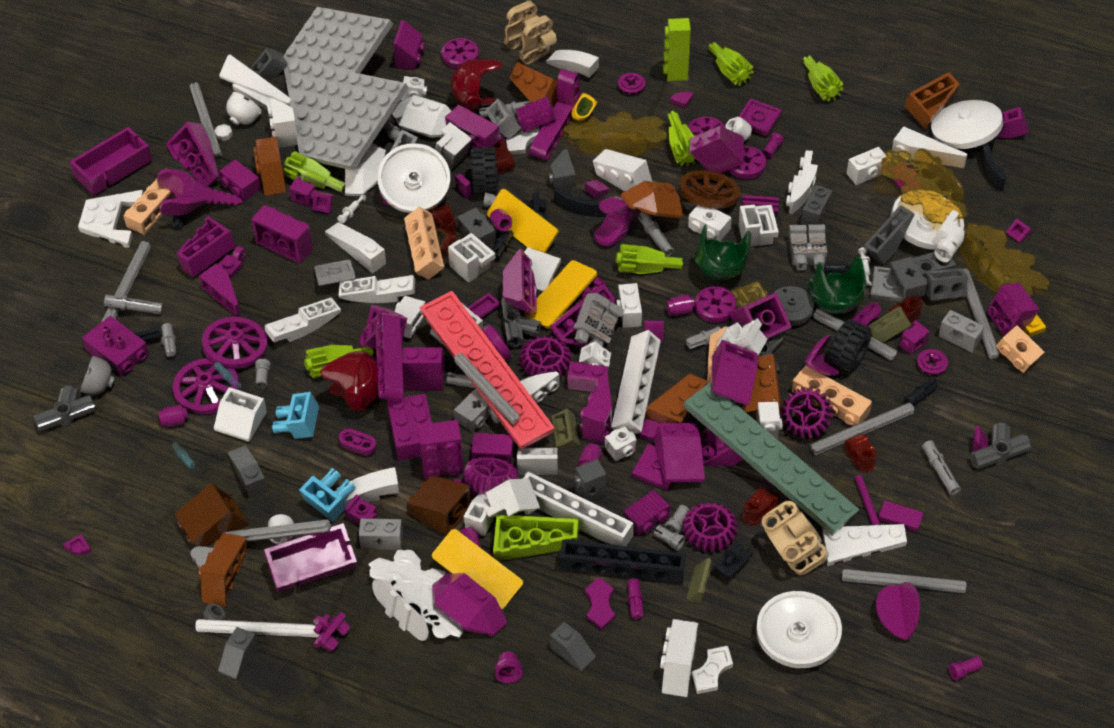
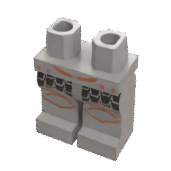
M825 224L808 225V232L806 225H790L788 239L792 265H796L797 270H805L807 265H814V269H816L818 262H821L824 269L827 258Z
M598 293L587 294L577 323L573 327L577 330L575 340L580 343H587L588 338H590V344L596 341L602 347L604 343H610L614 326L618 317H622L624 309Z

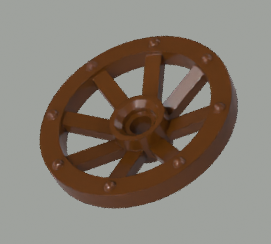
M698 170L686 173L681 177L679 183V191L685 199L706 208L722 209L731 207L738 202L740 196V188L734 180L713 171ZM696 179H703V185L701 186ZM709 180H714L718 183L715 186L710 185ZM690 183L694 188L687 186L686 184ZM724 185L729 188L727 190L719 191Z

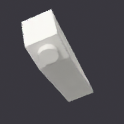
M904 126L893 141L892 152L907 159L958 168L965 167L966 153Z
M339 222L325 231V235L372 274L386 264L385 249L369 237Z

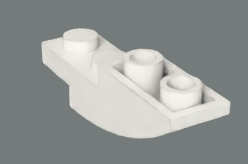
M806 150L805 157H801L800 168H803V170H799L798 176L794 175L793 182L789 183L788 193H791V196L787 195L786 206H789V214L796 212L806 202L815 185L818 165L811 164L813 151Z
M413 275L377 281L376 276L340 281L339 298L363 303L399 302V296L415 294V278Z
M328 298L299 308L296 315L266 324L265 331L273 342L285 338L291 342L325 325L338 315L341 309L332 298Z
M558 372L539 374L520 381L536 403L541 402L547 394L554 392L560 386ZM491 410L492 420L496 423L500 422Z

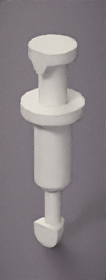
M361 195L349 207L343 208V214L337 217L338 221L345 223L347 218H352L353 212L360 206L359 203L366 200V195Z
M863 247L858 249V253L861 255L864 264L866 286H872V283L869 281V263L871 260L870 257L866 256L867 249Z

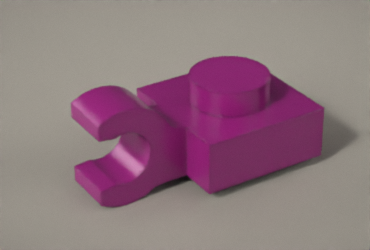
M241 246L235 248L232 257L226 255L218 264L229 272V278L231 279L243 267L241 261L246 258V254L243 253L245 248Z

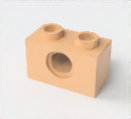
M1015 326L996 345L1000 353L1006 356L1022 373L1028 370L1044 354V351L1018 326Z

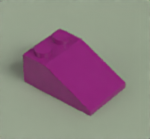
M658 423L654 443L665 481L704 482L705 474L701 438L696 423Z

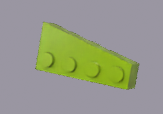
M689 18L668 19V26H665V64H663V73L667 74V81L688 80L691 33Z
M497 515L493 548L494 559L504 561L561 551L563 539L578 541V519Z

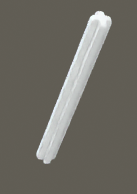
M198 619L195 625L197 632L233 633L235 628L239 627L257 635L318 637L320 635V632L317 634L313 631L316 625Z

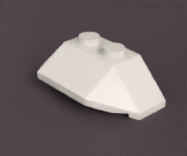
M413 95L401 101L392 113V116L400 128L434 138L444 136L441 130L446 127L445 116L451 110L445 104Z
M372 143L354 171L345 169V196L365 195L368 190L378 183V169L386 156V150Z

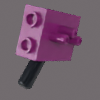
M110 315L83 336L82 340L85 350L93 356L105 360L111 366L112 371L121 377L149 355L145 341L160 338L161 332L159 328H153L133 333Z

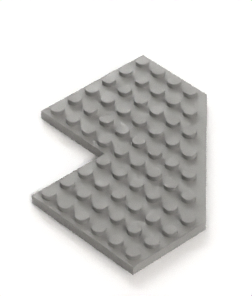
M317 7L291 46L287 49L283 56L288 64L284 68L288 95L292 100L290 105L293 108L297 131L296 138L300 154L312 158L319 163L352 171L355 170L409 88L404 82L360 74L393 26L391 20Z

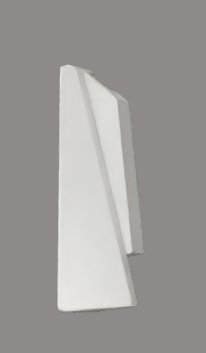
M229 54L219 77L233 83L234 91L244 95V97L268 110L267 106H271V98L291 107V98Z

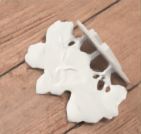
M397 550L393 562L377 558L369 563L371 567L370 576L375 579L372 583L374 595L381 605L386 608L385 613L390 618L394 616L399 621V627L403 631L408 630L417 639L424 641L429 635L426 624L429 623L432 624L433 634L437 638H445L449 635L461 636L463 628L434 606L432 584L446 574L445 571L435 568L426 571L421 570V559L412 550ZM395 580L396 583L392 586L391 582ZM396 591H400L402 597ZM409 604H417L421 609V615ZM428 615H437L439 619L430 620L429 617L427 619L425 617ZM439 622L440 625L436 626L434 623Z

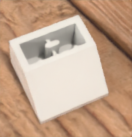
M271 98V106L267 107L269 117L273 116V118L269 119L271 129H275V131H272V137H277L279 148L298 145L293 108Z
M229 387L220 401L214 430L249 442L267 413L264 398Z

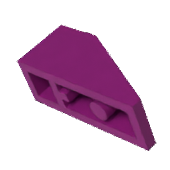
M1021 107L1002 112L1003 127L995 138H1014L1029 133L1028 123Z
M215 264L199 275L201 287L236 317H239V306L229 278L230 274L225 268Z

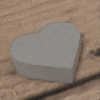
M197 546L191 550V558L197 564L198 569H200L201 565L205 564L208 553L212 552L214 548Z

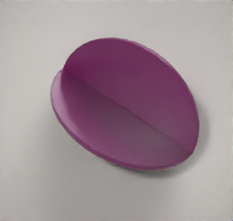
M826 335L811 349L805 359V364L818 373L836 376L840 372L839 368L830 363L828 358L823 355L831 339L830 335Z
M904 582L899 586L891 585L883 588L876 599V611L881 623L891 634L903 640H908L913 635L920 617L919 594L915 586L909 582Z

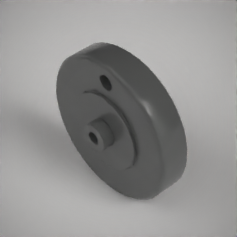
M785 286L774 292H777L791 326L804 324L812 317L815 303L811 294L806 290L796 286Z

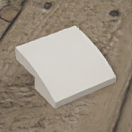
M527 247L525 254L532 260L533 266L531 268L535 276L536 290L542 293L553 281V276L561 264V258Z

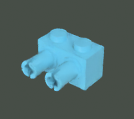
M311 392L293 394L290 405L276 407L278 419L288 418L284 421L273 422L272 429L275 434L291 432L295 439L313 437L319 405Z
M333 468L321 480L312 476L299 490L306 502L332 522L345 510L344 499L356 488L352 482L346 479L336 491H332L330 489L331 486L341 477Z

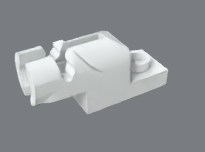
M954 210L946 218L932 241L937 244V248L934 251L935 256L942 262L950 261L964 240L965 232L957 226L958 221L956 218L959 213Z

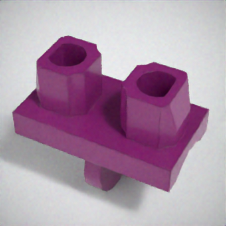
M340 612L329 623L328 621L331 617L328 614H325L323 618L316 616L313 620L316 625L313 631L317 634L321 630L323 631L314 641L313 645L316 648L322 646L329 652L332 651L339 641L331 634L335 631L342 637L351 628L343 620L346 615Z

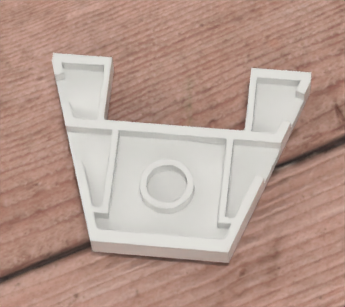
M143 190L86 200L78 225L79 232L97 238L103 237L111 243L115 244L118 242L123 247L129 248L133 236L132 231L115 229L122 206L132 207L136 200L142 196Z

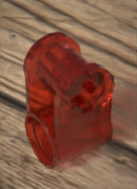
M500 139L492 146L496 150L497 172L515 167V161L511 152H509L505 142Z
M446 203L443 207L429 210L432 213L434 224L441 235L445 238L453 237L457 232L456 221L449 205Z
M910 296L898 305L890 308L887 314L901 307L909 322L912 323L921 316L922 300L917 296Z
M863 433L845 440L846 450L858 468L863 472L873 471L876 465L877 452L867 435Z
M760 487L744 505V522L752 526L759 524L763 516L776 507L779 498Z

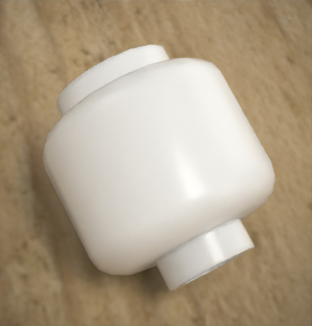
M735 117L727 122L726 128L742 135L744 141L750 138L752 128L747 121L741 117Z
M283 514L275 515L268 521V527L294 524L289 516ZM293 536L269 540L276 544H282L291 541Z

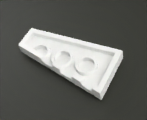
M904 524L847 526L839 529L833 536L824 528L822 530L824 546L828 551L827 566L834 565V562L842 560L843 562L850 561L853 557L861 555L863 557L869 556L872 552H884L903 547L907 543Z

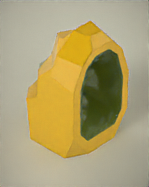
M582 93L572 109L573 119L577 121L587 119L596 106L597 101L588 94Z

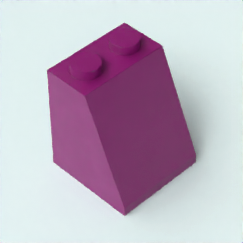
M720 125L690 138L689 152L707 171L721 174L743 164L744 137Z
M777 292L758 298L729 312L733 323L738 322L741 327L758 318L762 323L760 331L767 339L792 327Z
M403 348L402 366L405 391H444L445 356L443 349Z

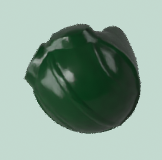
M705 224L695 253V261L699 269L705 276L718 282L736 278L746 268L751 244V232L746 231L739 244L733 241H718L714 238H706L707 224Z
M861 257L854 258L849 270L844 274L829 273L825 275L821 262H818L816 274L811 277L808 283V290L820 309L830 314L843 315L851 312L863 302L866 276Z

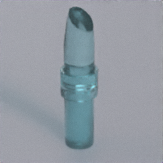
M216 362L213 365L233 387L241 388L238 380L220 362Z
M174 441L172 449L178 458L189 469L194 468L195 463L189 457V454Z

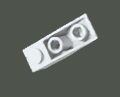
M479 494L471 502L464 515L465 528H473L481 536H485L495 518L488 517L486 509L491 506L486 494Z

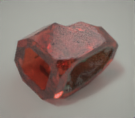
M436 229L440 249L448 253V247L460 240V238L443 229Z

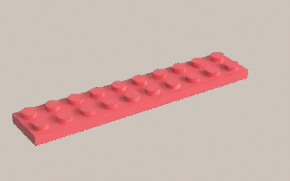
M453 291L419 307L420 313L453 358L459 353H463L520 415V420L512 424L469 378L521 450L555 431V427Z

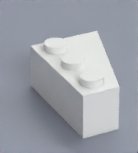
M605 149L593 160L596 174L623 191H627L643 181L652 182L646 160Z
M673 619L672 627H667L666 640H669V642H664L663 654H666V656L662 655L660 668L664 669L663 694L683 697L688 695L698 623Z

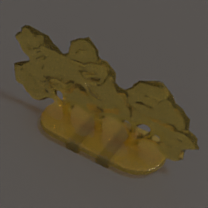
M623 111L617 113L616 116L608 117L606 122H601L591 115L584 121L573 119L569 121V125L564 126V129H562L568 132L570 138L578 139V146L581 151L591 155H600L605 149L629 156H637L647 150L648 141L657 143L662 139H667V132L656 128L664 123L659 117L644 116L634 120L631 114Z
M921 148L915 152L914 162H912V156L908 151L900 150L895 152L889 149L886 152V157L882 158L881 174L891 179L903 180L905 182V185L901 186V192L903 193L901 202L912 206L917 204L923 205V214L931 223L943 224L946 220V215H949L952 210L959 213L957 219L968 216L966 205L962 203L964 199L963 186L954 176V172L950 168L946 169L941 164L942 160L939 157H934L929 151ZM906 165H913L916 169H910Z
M968 223V229L964 230V240L959 250L963 259L967 262L966 266L970 271H975L978 275L977 279L981 283L984 282L994 292L999 291L1000 287L1004 285L1005 280L1009 284L1020 283L1029 296L1033 295L1032 286L1047 289V285L1050 283L1049 280L1041 273L1030 269V266L1035 264L1034 255L1023 254L1017 249H1006L1007 237L1006 233L1002 230L986 225L978 226L974 223ZM980 241H984L985 244L983 247L979 243Z

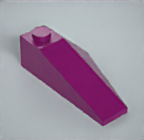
M186 122L166 145L176 161L182 163L183 167L189 170L202 185L210 187L219 178L210 139L202 124Z

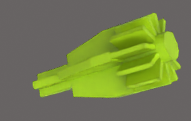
M716 42L709 44V51L717 57L715 61L718 67L732 83L740 86L742 81L747 83L746 79H751L749 74L753 73L751 70L753 66L741 54L726 47L722 49Z
M810 55L804 57L803 63L810 71L808 73L809 79L823 100L827 99V101H830L831 97L835 100L836 95L840 96L841 94L838 91L844 90L842 88L844 84L836 73L823 63H816Z
M671 111V114L667 115L671 127H669V144L677 164L680 163L683 166L686 162L687 166H689V163L692 162L694 164V159H696L689 152L690 138H693L694 135L686 124H681L678 113Z
M294 151L291 153V157H287L285 160V168L283 170L285 172L283 175L295 180L299 176L301 181L309 182L317 188L325 189L328 186L341 193L345 189V182L330 176L331 172L312 158Z
M621 244L619 252L616 253V263H618L619 272L647 274L661 272L663 267L682 269L683 258L665 257L664 252L646 246Z
M327 345L308 349L304 364L306 370L310 371V376L316 378L322 376L320 370L329 362L354 351H365L373 357V349L367 347L353 349L352 345Z

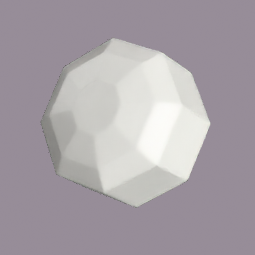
M225 124L217 126L214 130L219 141L230 140L233 135L230 126Z

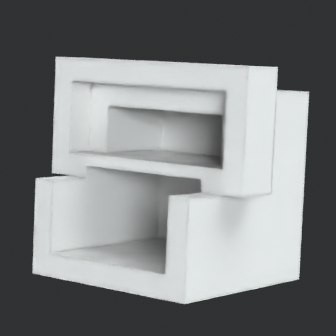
M449 123L441 130L444 136L436 143L435 150L445 159L451 172L468 155L472 138L452 123Z
M772 205L740 206L738 226L741 238H743L746 231H750V247L773 244V237H778L779 231Z
M472 233L448 247L449 266L468 283L490 269L491 261L496 258L495 253Z
M757 318L743 327L737 322L726 328L716 345L719 346L720 342L725 340L756 352L758 356L767 338L760 331L762 323Z
M529 478L509 479L486 492L491 506L486 509L488 517H495L497 515L512 516L520 511H525V514L529 515L540 509Z

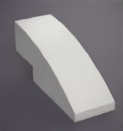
M557 50L547 60V64L558 69L580 73L590 78L599 68V57L581 51Z
M395 467L369 473L350 481L356 488L344 499V503L347 506L356 494L366 502L379 501V496L399 493Z

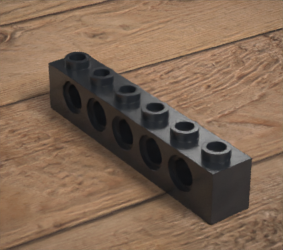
M563 539L560 552V570L683 584L686 553Z

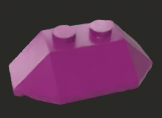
M520 249L503 270L502 296L514 308L535 314L537 313V290L534 272L531 268L533 266L532 260Z
M605 284L591 292L598 293L615 304V297ZM585 297L549 326L561 342L581 348L590 343L591 339L588 338L587 343L576 341L577 330L573 327L577 323Z
M465 573L445 574L432 584L434 606L464 630L495 636L507 626V620L496 598Z

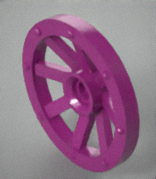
M226 317L216 320L205 329L202 336V349L206 357L219 366L233 369L244 368L255 364L258 359L264 356L267 350V336L262 327L252 320L242 317ZM230 326L229 330L221 329ZM250 332H254L258 337L250 336V335H246V334H247V333H250ZM213 334L222 335L221 337L210 340ZM247 342L260 344V346L255 351ZM224 343L217 353L211 349V346ZM229 348L233 349L234 359L222 356ZM243 348L250 356L240 359L239 349Z
M208 358L195 360L185 365L175 376L173 382L174 397L177 403L182 405V408H186L188 412L202 415L218 412L221 400L218 401L214 389L226 393L229 388L216 381L231 379V388L239 390L237 373L233 368L219 366ZM201 368H209V370L202 372ZM217 369L225 372L224 374L213 375ZM192 372H195L197 377L187 376ZM182 384H192L181 393ZM198 390L194 404L185 399ZM203 394L209 395L212 404L200 405Z

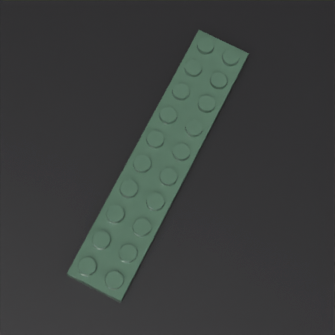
M711 382L684 402L683 407L832 536L858 513L859 508L731 399L713 393Z

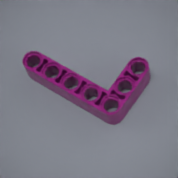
M565 69L560 70L557 78V102L553 107L556 120L546 123L541 127L531 144L529 151L531 156L548 160L573 118L572 109L580 97V76L578 73Z
M380 312L362 331L360 345L377 350L379 398L400 401L404 391L400 317Z

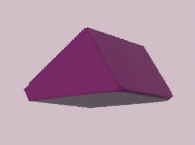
M598 180L585 183V192L597 200L610 191V188Z
M1016 219L1005 233L1018 243H1021L1033 231L1019 219Z
M644 321V331H651L661 340L660 344H662L664 321Z
M976 426L974 430L973 452L988 447V438L980 426Z

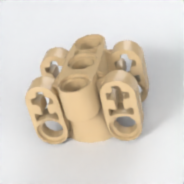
M526 1L508 11L507 19L509 24L506 25V37L504 39V44L509 49H516L523 45L522 50L519 51L520 59L527 65L547 55L550 50L549 46L557 42L556 35L551 29L553 26L552 20L545 15L537 16L535 14L537 6L531 1Z
M783 502L763 516L762 525L783 560L798 575L809 573L827 560L828 551L824 545L820 544L823 542L794 502ZM788 508L792 511L790 515L786 511ZM778 514H781V516L783 517V520L780 519V517L778 516ZM770 519H777V524L774 527H767V522ZM817 550H819L821 553L820 557H818L815 553ZM803 560L806 561V566L803 569H796V564Z

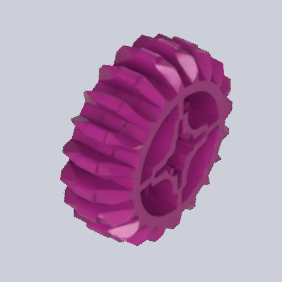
M545 335L543 338L536 336L535 340L530 339L529 343H525L520 352L521 368L526 376L530 375V377L558 372L559 378H561L562 374L567 373L571 362L569 347H566L565 342H561L558 338L554 339L553 336L550 338H546Z
M802 386L801 392L794 389V396L790 393L787 395L790 399L789 401L783 400L786 406L781 407V409L785 413L781 414L780 417L784 419L783 425L788 426L787 431L789 433L794 431L793 435L795 437L800 434L801 438L805 439L806 434H808L809 438L812 439V433L820 436L819 430L821 429L823 432H826L827 429L824 425H831L828 419H832L834 416L829 412L833 411L834 408L833 406H828L831 404V400L826 399V393L820 394L821 391L818 388L813 393L812 386L808 388V391ZM812 399L822 405V411L813 408ZM804 400L801 406H795L799 401ZM809 408L811 413L805 417L803 412H806V410ZM792 414L801 417L802 426L793 422ZM819 419L814 425L809 426L812 420Z
M487 456L484 458L477 457V459L467 462L463 475L465 484L470 489H473V492H479L480 495L486 494L489 490L509 479H518L517 469L513 467V464H509L507 460L503 461L501 458H488Z
M707 500L706 505L699 502L698 507L692 506L691 511H687L686 517L683 519V532L685 533L686 540H689L690 546L695 545L696 550L703 548L705 553L707 549H711L713 553L715 549H718L721 552L723 547L728 548L730 543H733L735 540L738 523L735 520V514H731L730 508L725 509L724 504L718 506L716 501L710 504Z

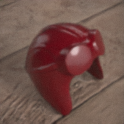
M468 59L459 65L452 76L450 85L456 100L467 109L473 111L481 107L491 106L496 99H492L481 92V76L489 71L499 69L503 63L491 59Z
M365 351L349 352L324 365L320 370L323 378L336 382L330 386L329 392L335 396L344 397L351 410L367 411L369 405L378 397L377 361Z

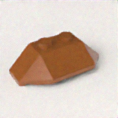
M643 181L621 194L622 199L629 208H637L642 212L655 216L680 219L683 216L680 197L674 190V186L670 183Z

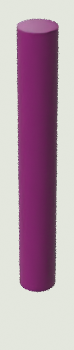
M858 475L855 477V481L871 524L881 525L862 475Z

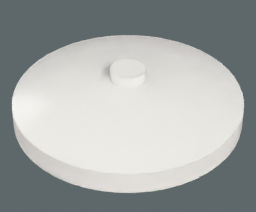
M982 100L961 101L941 110L932 121V134L936 141L955 149L973 148L989 142L999 134L1003 127V117L1001 110L990 102Z
M405 144L391 150L382 160L378 169V186L386 202L399 211L411 213L419 206L429 211L439 205L448 193L450 171L445 159L433 148L423 144Z
M911 191L901 195L895 201L891 211L892 215L902 205L915 214L903 238L916 246L936 250L937 244L932 241L952 210L959 213L956 218L958 221L957 226L964 229V220L957 207L946 198L928 191Z
M791 591L773 597L763 606L758 615L756 631L759 644L764 652L773 660L788 667L810 668L824 663L836 652L841 641L842 624L837 611L825 599L809 592Z

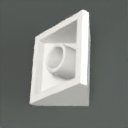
M518 448V475H526L527 472L534 475H558V448H523L522 450Z

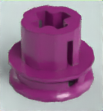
M504 652L499 656V661L495 665V676L500 682L514 683L521 679L523 667L521 662L518 661L517 655L513 652Z

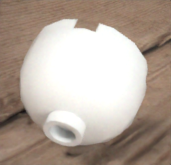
M237 92L232 93L226 104L227 113L231 117L230 121L236 125H239V123L243 125L253 123L262 111L250 99L247 101L244 99V95Z

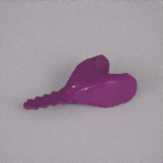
M164 169L157 175L158 184L171 190L177 197V199H167L161 203L160 212L164 215H187L205 203L210 204L211 202L222 205L226 203L229 206L231 204L237 206L242 203V199L235 194H225L223 191L218 192L216 189L211 190L184 171Z
M617 196L609 197L599 202V209L607 215L602 225L594 231L595 241L603 246H611L619 242L626 236L631 225L642 211L637 208H629L625 201Z

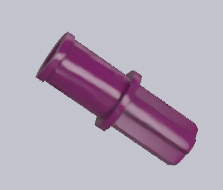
M630 579L627 581L629 593L627 602L630 603L631 617L638 620L643 617L642 602L644 597L641 595L640 580Z

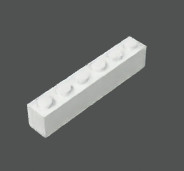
M649 330L631 337L611 426L613 430L625 426L634 435L642 431L661 342Z
M527 472L523 478L530 479L540 507L539 510L555 518L578 519L579 530L610 545L627 546L633 537V522L530 472Z

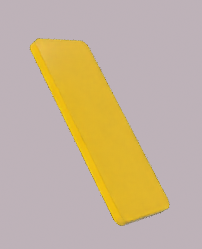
M501 189L487 212V216L490 218L492 211L503 209L512 218V226L507 232L509 233L512 230L514 237L526 247L543 253L547 252L559 232L555 226L506 189Z
M575 260L570 261L537 298V313L532 314L525 311L524 316L540 321L541 326L549 329V326L570 307L595 279L597 271Z
M452 529L432 553V558L452 574L465 573L496 598L501 610L506 607L523 585L522 579L456 529Z

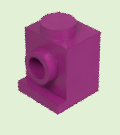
M298 176L289 187L291 201L310 207L313 203L314 192H316L315 185L301 181V177Z
M915 320L912 328L906 329L903 332L899 345L903 350L913 355L927 344L930 331Z
M357 494L344 508L346 520L359 527L360 519L378 518L377 508L361 499Z

